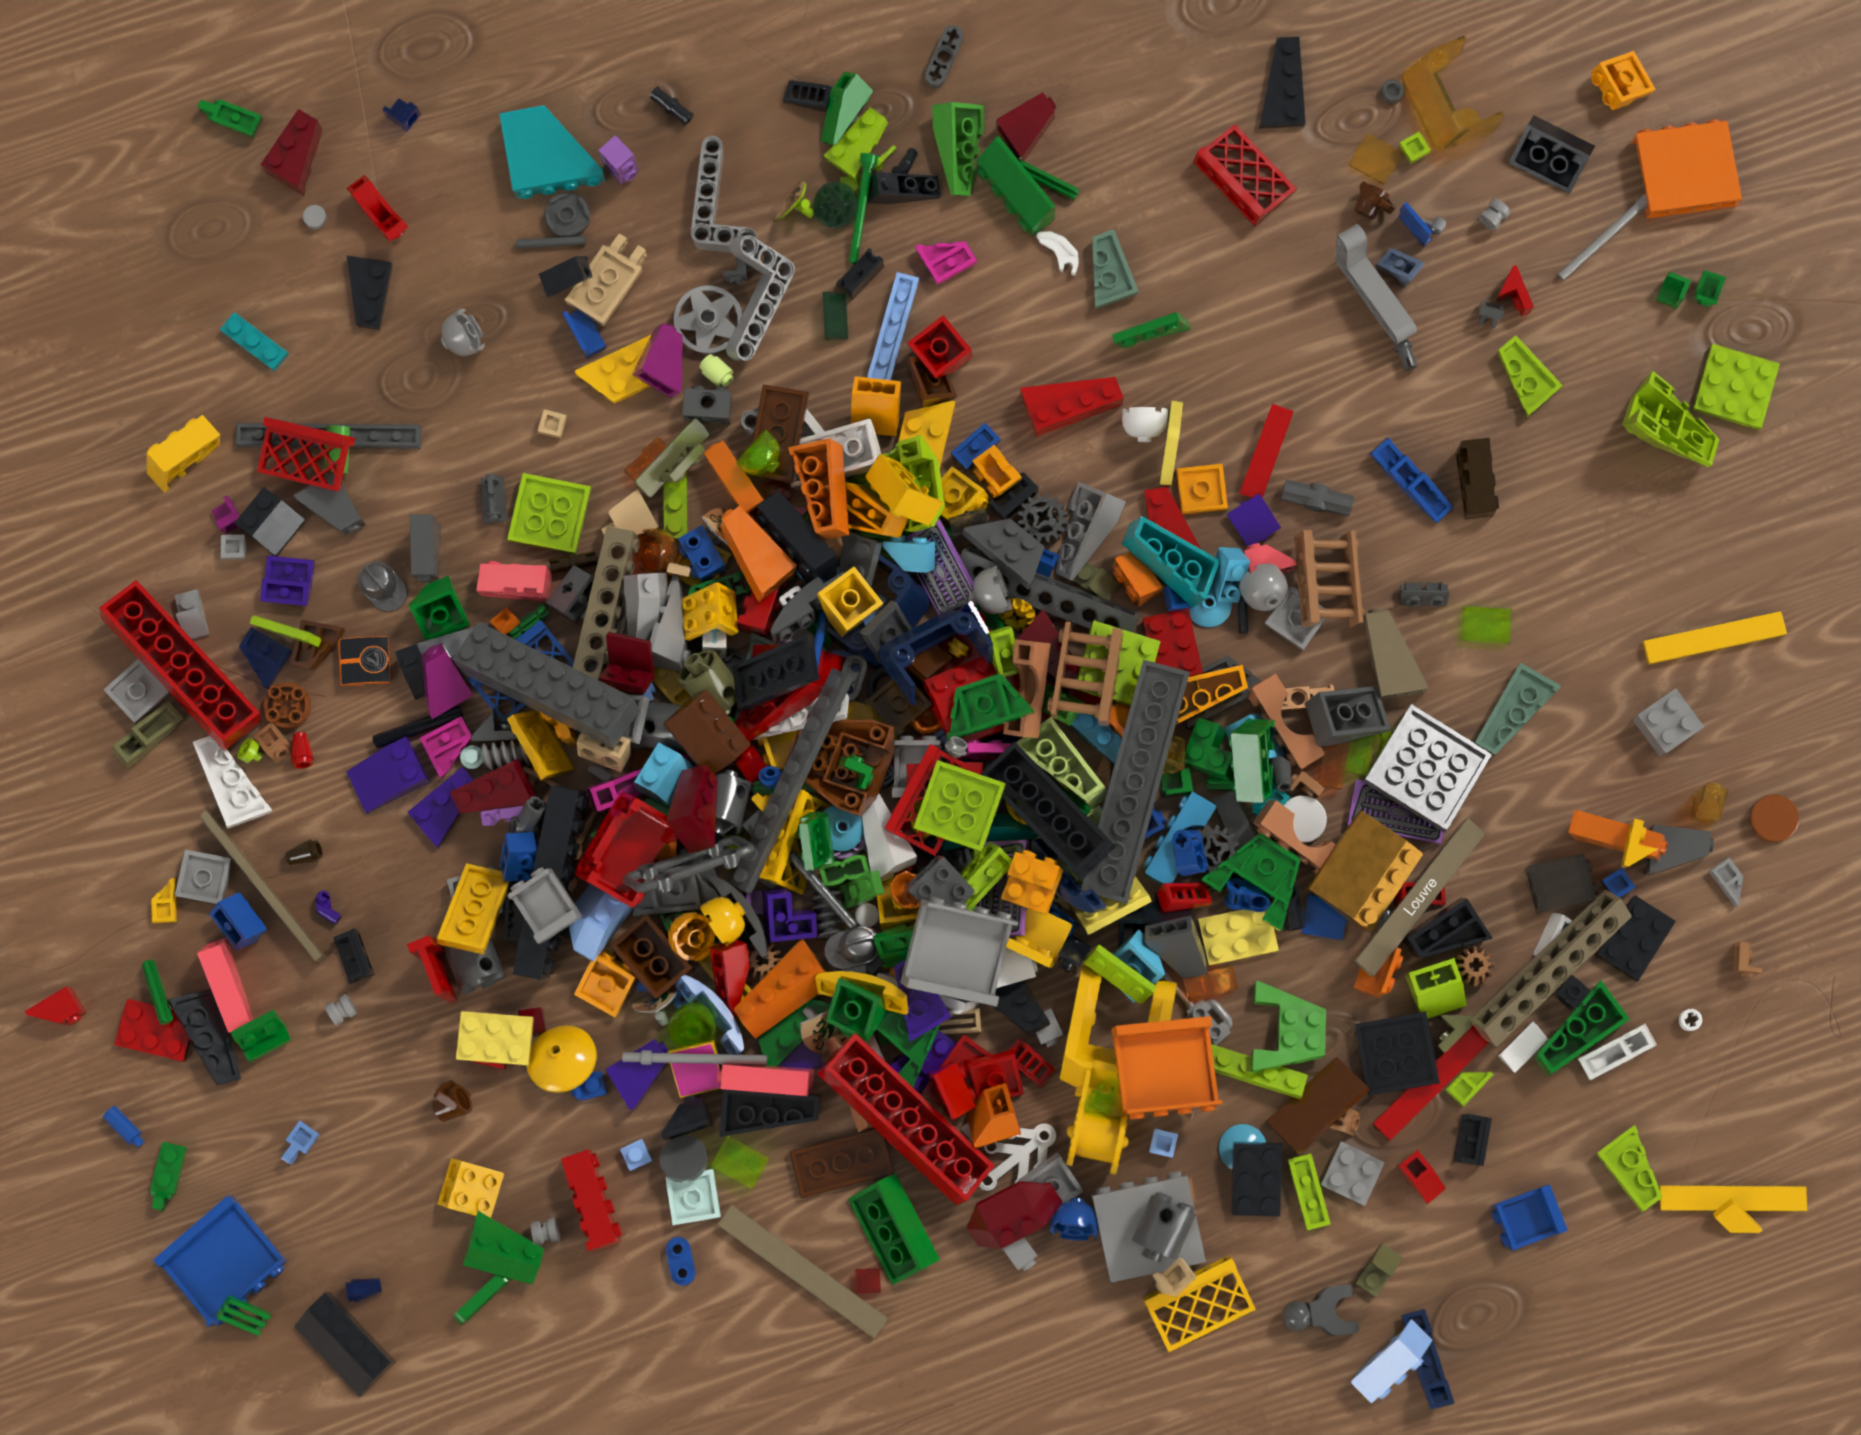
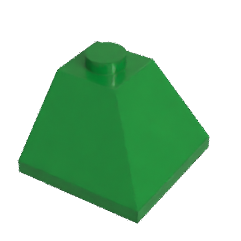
M449 575L427 584L409 603V608L426 641L470 626Z

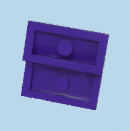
M267 556L265 578H262L260 601L307 606L312 587L315 561Z

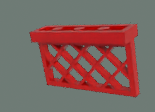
M1235 124L1207 147H1202L1197 151L1193 163L1254 226L1258 225L1267 214L1297 190ZM1234 133L1240 139V145L1228 144V137ZM1214 148L1224 149L1223 158H1215L1210 151ZM1227 149L1240 151L1239 160L1227 159ZM1243 151L1252 152L1255 155V161L1243 160ZM1227 164L1239 165V174H1230L1227 170ZM1243 166L1255 167V176L1243 175ZM1259 167L1267 168L1271 172V178L1259 177ZM1242 181H1255V190H1246L1242 186ZM1258 182L1271 183L1270 192L1258 191ZM1274 183L1283 184L1288 191L1284 194L1274 193ZM1258 197L1270 198V205L1264 209L1258 203Z
M264 417L262 426H266V432L257 472L340 492L349 446L354 447V437ZM273 433L278 434L282 441L275 448L271 443ZM297 438L302 447L293 452L289 443ZM318 443L322 452L313 457L309 448ZM285 447L290 456L281 462L277 452ZM335 448L341 449L339 459L333 462L329 452ZM305 451L309 461L301 467L296 457ZM273 456L277 466L271 470L265 469L267 459ZM325 456L329 466L321 471L316 462ZM293 461L297 470L288 475L284 466ZM312 465L317 475L309 480L304 471ZM331 470L335 475L333 485L328 484L324 478V475Z
M930 744L889 818L885 830L936 856L944 839L937 837L938 842L934 849L924 845L922 835L927 833L918 831L917 834L908 836L900 832L904 823L913 820L916 822L917 816L913 806L917 801L924 799V796L919 797L922 790L925 795V784L931 779L930 775L935 768L937 760L943 757L950 761V764L953 766L956 764L962 769L977 774L981 772ZM912 811L913 817L907 819L910 812ZM919 836L921 842H919V841H917V840H915V839H913V838Z
M430 935L406 944L410 954L422 960L435 995L449 1003L458 1001L441 959L442 956L446 955L443 946L437 944V940Z

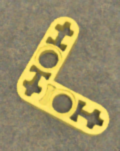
M1171 401L1160 478L1161 485H1172L1183 402Z

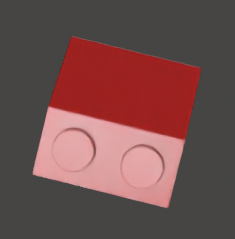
M944 315L907 342V345L935 379L956 371L972 358V349Z
M951 1062L927 1073L946 1118L956 1119L976 1107L974 1101L977 1100L971 1086L967 1088L964 1081L967 1075L961 1064L957 1065L956 1062Z

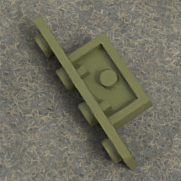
M693 418L634 480V483L646 497H652L665 482H679L686 475L685 471L700 461V455L705 451L701 444L709 436V432L697 418Z

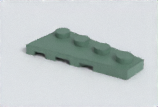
M1520 663L1474 743L1495 756L1558 691L1561 685Z

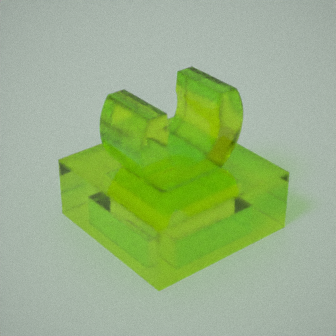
M1099 1083L1096 1090L1092 1089L1088 1107L1111 1115L1115 1104V1088L1112 1087L1110 1093L1104 1094L1101 1092L1103 1084Z

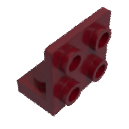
M608 632L606 634L609 664L599 677V681L615 689L644 695L655 678L651 641Z

